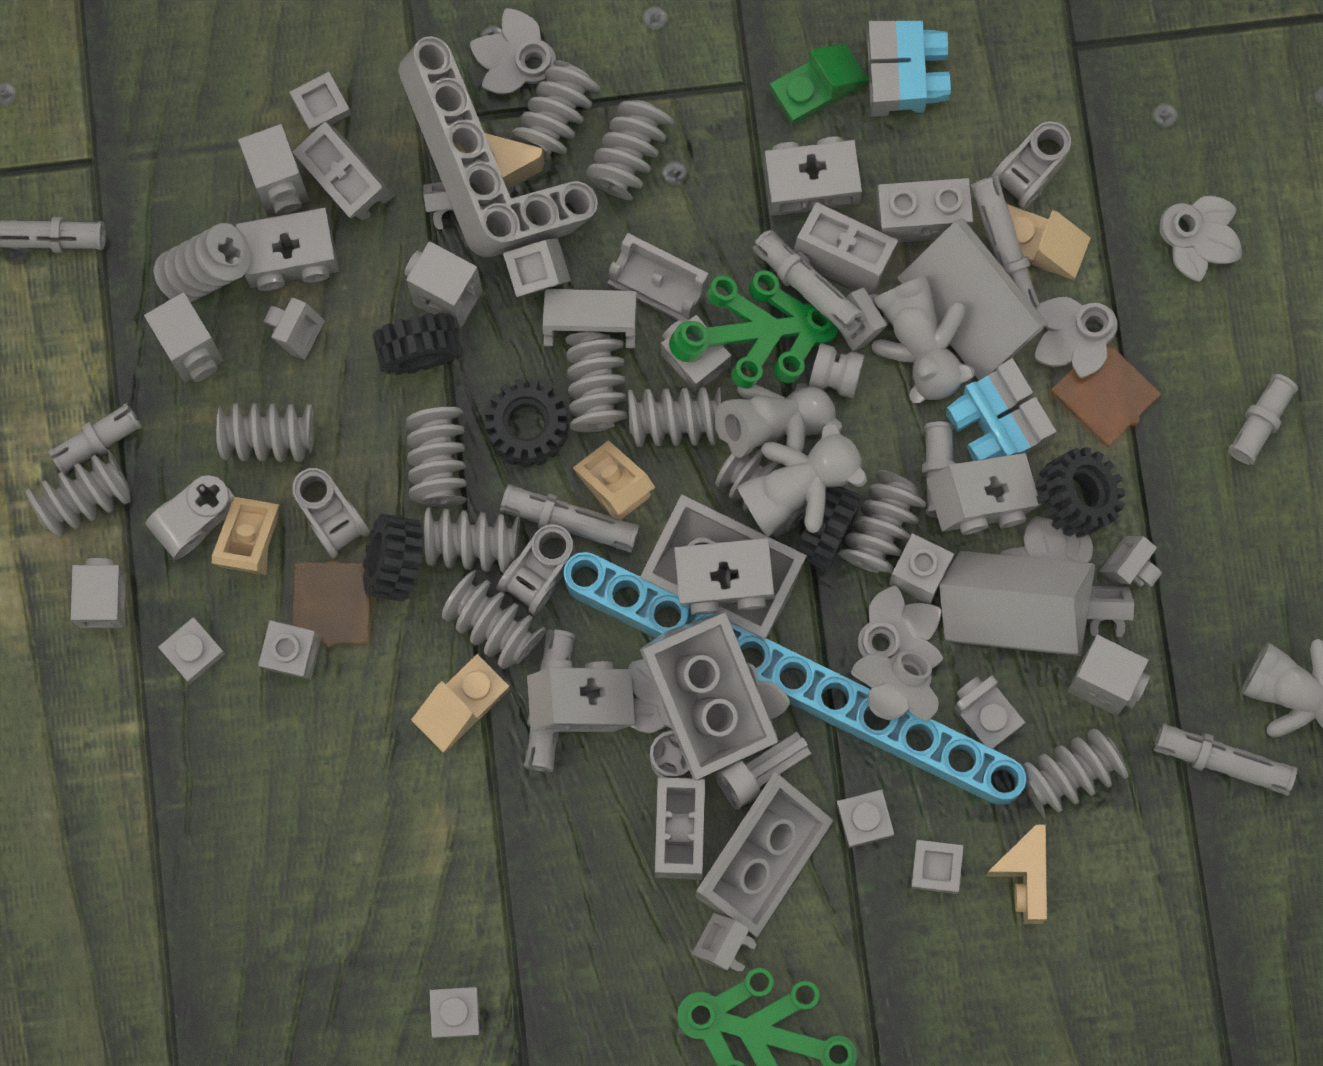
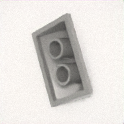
M681 494L640 578L679 596L674 547L768 538L775 599L765 600V608L738 610L737 603L718 604L719 612L713 613L726 612L729 622L766 639L790 597L807 555ZM721 567L720 575L712 577V581H718L722 589H729L731 580L739 579V574H731L729 567Z
M959 551L939 583L945 640L953 643L1081 656L1095 565L1084 562Z
M726 612L668 630L640 649L694 780H698L778 743Z
M773 773L696 890V898L722 916L734 919L748 927V933L758 937L834 820L783 777Z

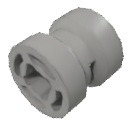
M821 343L809 386L822 390L829 386L837 390L840 396L853 399L865 355L853 351L848 354H838L834 346Z
M673 730L663 732L656 737L650 749V762L652 770L657 777H690L691 773Z

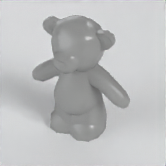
M926 276L912 279L873 298L877 308L882 311L885 318L894 327V333L901 343L885 339L876 340L872 343V351L881 357L902 362H913L912 379L915 385L909 394L910 400L913 403H922L926 399L941 400L956 393L963 382L971 381L975 376L974 369L969 365L961 364L956 356L946 349L955 337L965 317L966 308L962 303L956 302L950 306L941 324L938 326L933 296Z
M798 383L795 391L786 398L758 385L749 389L737 386V392L745 399L723 401L719 405L715 416V430L719 438L728 443L732 454L738 458L747 456L754 448L763 446L766 442L777 443L785 435H787L786 446L802 452L805 437L819 435L826 425L832 423L838 427L839 431L842 429L841 422L835 416L834 403L828 394L822 389L809 386L806 383Z
M832 423L823 428L821 440L815 444L808 456L776 442H766L761 447L763 455L767 459L783 464L786 467L746 481L739 485L737 489L757 524L767 537L772 535L776 528L792 512H797L805 506L804 523L806 529L811 533L819 531L823 524L826 487H840L847 483L860 487L867 482V476L862 470V459L857 447L851 439L841 435L838 427Z
M1320 639L1312 641L1310 647L1313 665L1312 674L1296 664L1278 647L1267 642L1245 680L1241 691L1242 694L1263 702L1275 703L1292 709L1290 713L1271 721L1267 726V734L1272 738L1284 736L1308 724L1313 719H1316L1323 728V641Z

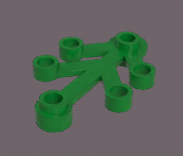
M759 271L755 274L748 286L749 293L752 298L759 302H769L786 314L787 318L776 319L738 294L737 285L730 277L722 275L714 278L707 289L708 300L717 307H725L745 320L746 323L705 328L699 322L686 321L676 327L670 337L669 348L677 359L683 362H695L702 357L707 347L756 341L748 355L737 362L731 373L732 380L741 388L749 389L756 385L763 373L762 365L780 338L797 336L790 351L781 354L773 367L774 374L780 381L793 383L804 371V360L811 348L820 346L821 343L828 344L838 332V328L834 323L818 311L810 302L803 304L781 290L777 277L769 271ZM758 282L765 283L770 291L761 289ZM716 287L725 289L728 296L719 294ZM812 319L819 321L822 326L815 324ZM686 334L692 335L698 342L691 341ZM783 363L791 364L795 372L786 370ZM741 368L750 370L753 377L745 376Z
M755 968L747 974L744 981L715 997L706 992L692 993L681 1002L678 1008L677 1019L681 1030L690 1038L704 1040L718 1066H745L742 1062L734 1060L721 1032L740 1037L756 1066H778L767 1045L818 1059L821 1066H854L857 1060V1050L854 1043L844 1036H832L823 1041L772 1026L799 1010H810L816 1006L819 1000V990L810 981L798 982L790 994L747 1018L728 1014V1011L750 997L761 998L771 992L774 984L773 976L764 968ZM762 974L768 979V987L764 991L758 992L751 987L750 980L754 975ZM808 987L813 991L814 1000L810 1004L804 1005L798 1002L796 992L799 988ZM697 1007H705L710 1012L709 1021L703 1025L696 1024L692 1019V1012ZM842 1046L846 1049L847 1059L844 1063L836 1064L830 1059L829 1051L832 1047Z

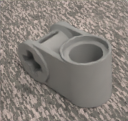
M1048 121L1041 123L993 172L992 176H999L1000 184L1019 200L1018 205L1023 210L1036 200L1053 176L1064 166L1071 145L1069 131L1058 122ZM1042 140H1053L1058 143L1061 151L1054 155H1046L1040 151L1037 144Z
M308 468L296 476L293 482L295 500L310 522L311 529L332 559L339 556V549L360 535L363 537L370 535L371 532L349 500L345 499L334 481L325 471L318 468ZM314 482L324 484L327 487V493L321 501L311 503L303 498L304 489L309 484Z
M211 475L201 476L195 479L176 497L164 503L153 512L145 522V526L173 559L178 560L195 549L205 536L226 520L234 495L218 477ZM208 491L215 494L219 501L214 508L206 504V499L203 497Z
M549 524L541 527L534 534L520 556L507 568L496 590L510 593L529 607L528 612L536 616L548 602L558 582L563 577L566 562L576 554V548L570 533L559 525ZM552 538H559L566 543L564 554L556 559H549L542 555L544 543ZM520 581H523L525 584L533 588L534 591L530 590L528 587L520 583Z

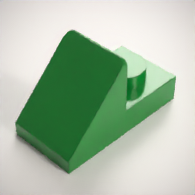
M847 44L812 49L809 51V59L806 64L770 83L769 90L791 125L794 126L868 84L869 79Z

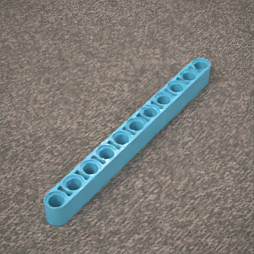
M588 552L577 553L570 557L565 564V584L572 597L654 638L659 637L668 630L715 615L713 613L692 615L690 607H681L679 596L595 554ZM588 567L597 572L598 578L594 584L582 587L573 582V574L580 568ZM625 587L633 588L638 592L639 600L631 607L619 606L613 599L619 589ZM667 607L674 608L681 616L678 624L669 628L660 626L655 620L657 612ZM730 622L741 651L746 648H755L764 656V662L755 668L758 681H768L778 685L788 696L790 705L992 804L1008 805L1015 801L1025 788L1026 774L1022 765L1016 760L932 719L929 721L921 720L909 710L902 717L889 720V725L883 730L876 731L870 729L864 722V714L871 710L868 705V694L871 689ZM795 668L804 674L806 682L798 689H789L781 683L779 676L784 670ZM835 688L845 693L848 702L845 707L833 710L824 705L821 696L828 689ZM916 729L925 731L931 738L930 748L925 751H916L910 748L906 742L908 732ZM955 750L966 751L973 759V768L967 772L954 770L949 764V754ZM1001 770L1009 772L1015 779V789L1009 793L997 791L991 784L992 773Z

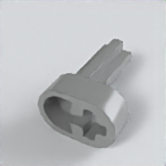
M796 731L748 763L744 764L743 761L739 760L717 771L715 780L730 805L735 810H740L758 798L761 793L760 788L767 784L773 773L781 775L809 757L811 752L807 747L808 744L805 739L801 738Z

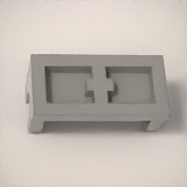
M327 122L320 125L292 151L351 219L354 216L361 220L369 218L371 214L368 210L373 204L378 201L380 203H387L395 196L345 137Z
M816 202L797 237L794 251L797 254L802 252L810 259V265L819 274L855 291L865 288L868 295L876 293L882 275L890 265L898 240Z
M627 233L622 242L621 254L617 262H612L610 266L607 285L617 291H636L637 301L677 321L683 319L686 322L692 318L708 289V273Z
M545 289L543 312L544 346H553L554 331L625 332L626 348H635L636 291Z

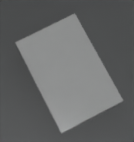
M963 218L956 220L897 277L902 284L918 277H927L933 296L938 326L941 324L949 307L954 303L959 302L965 306V317L950 345L964 363L974 369V375L978 380L996 371L999 365L1011 359L1047 325V322Z

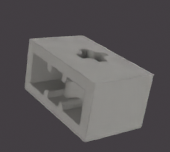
M282 124L238 139L267 216L274 213L278 216L294 213L302 207V203L310 201Z
M827 137L817 141V145L800 147L798 143L785 142L773 146L772 150L765 151L764 170L771 216L812 211L816 202L830 209L860 205L862 189L855 140L844 141L841 137ZM814 168L818 179L810 180L806 169Z
M969 178L878 185L875 200L878 231L897 239L898 243L936 240L956 220L962 218L972 228L973 215Z
M326 208L236 224V228L246 237L250 247L251 261L248 270L244 274L250 288L258 287V290L271 291L282 288L287 281L302 279L303 282L307 283L320 282L328 279L330 273L339 272L331 223ZM293 246L292 257L284 259L285 247Z
M429 241L423 252L417 250L412 255L404 274L408 276L406 281L413 305L427 313H433V316L437 313L450 314L453 317L455 328L461 330L483 293L477 266Z
M184 292L144 315L184 384L191 380L200 382L207 379L217 371V365L224 362L212 337Z
M1026 453L951 464L926 479L942 532L960 529L962 535H968L985 530L989 527L988 524L997 522L1001 529L1013 527L1026 521L1025 514L1041 505L1037 501L1036 496H1038V492Z
M768 538L674 547L679 602L682 608L690 607L692 615L719 612L718 604L737 603L738 610L760 609L766 607L765 600L775 599ZM721 567H729L731 574H739V579L731 580L729 589H722L718 581H712V577L720 575Z
M1097 635L1087 649L1067 692L1118 716L1125 706L1132 709L1136 701H1139L1151 677L1143 673L1148 659Z
M557 660L544 663V670L527 676L531 731L615 732L635 725L631 669H613V663L609 661L591 662L585 664V668H573L572 661Z
M658 778L655 878L702 880L705 779Z

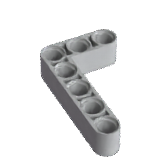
M433 36L424 37L414 45L400 62V79L466 243L475 254L482 257H493L540 241L566 236L575 232L593 216L598 205L596 194L591 187L579 181L568 182L510 198L450 48L444 41ZM419 59L425 60L431 69L423 66ZM436 100L441 101L443 104H445L448 111L443 110L441 107H439ZM453 141L459 143L463 147L465 153L460 152L454 146ZM470 183L475 184L480 189L481 194L476 193L471 188ZM565 202L574 208L576 214L568 210ZM526 213L534 217L537 225L529 221ZM486 224L491 225L493 228H495V230L498 233V237L494 236L488 230Z

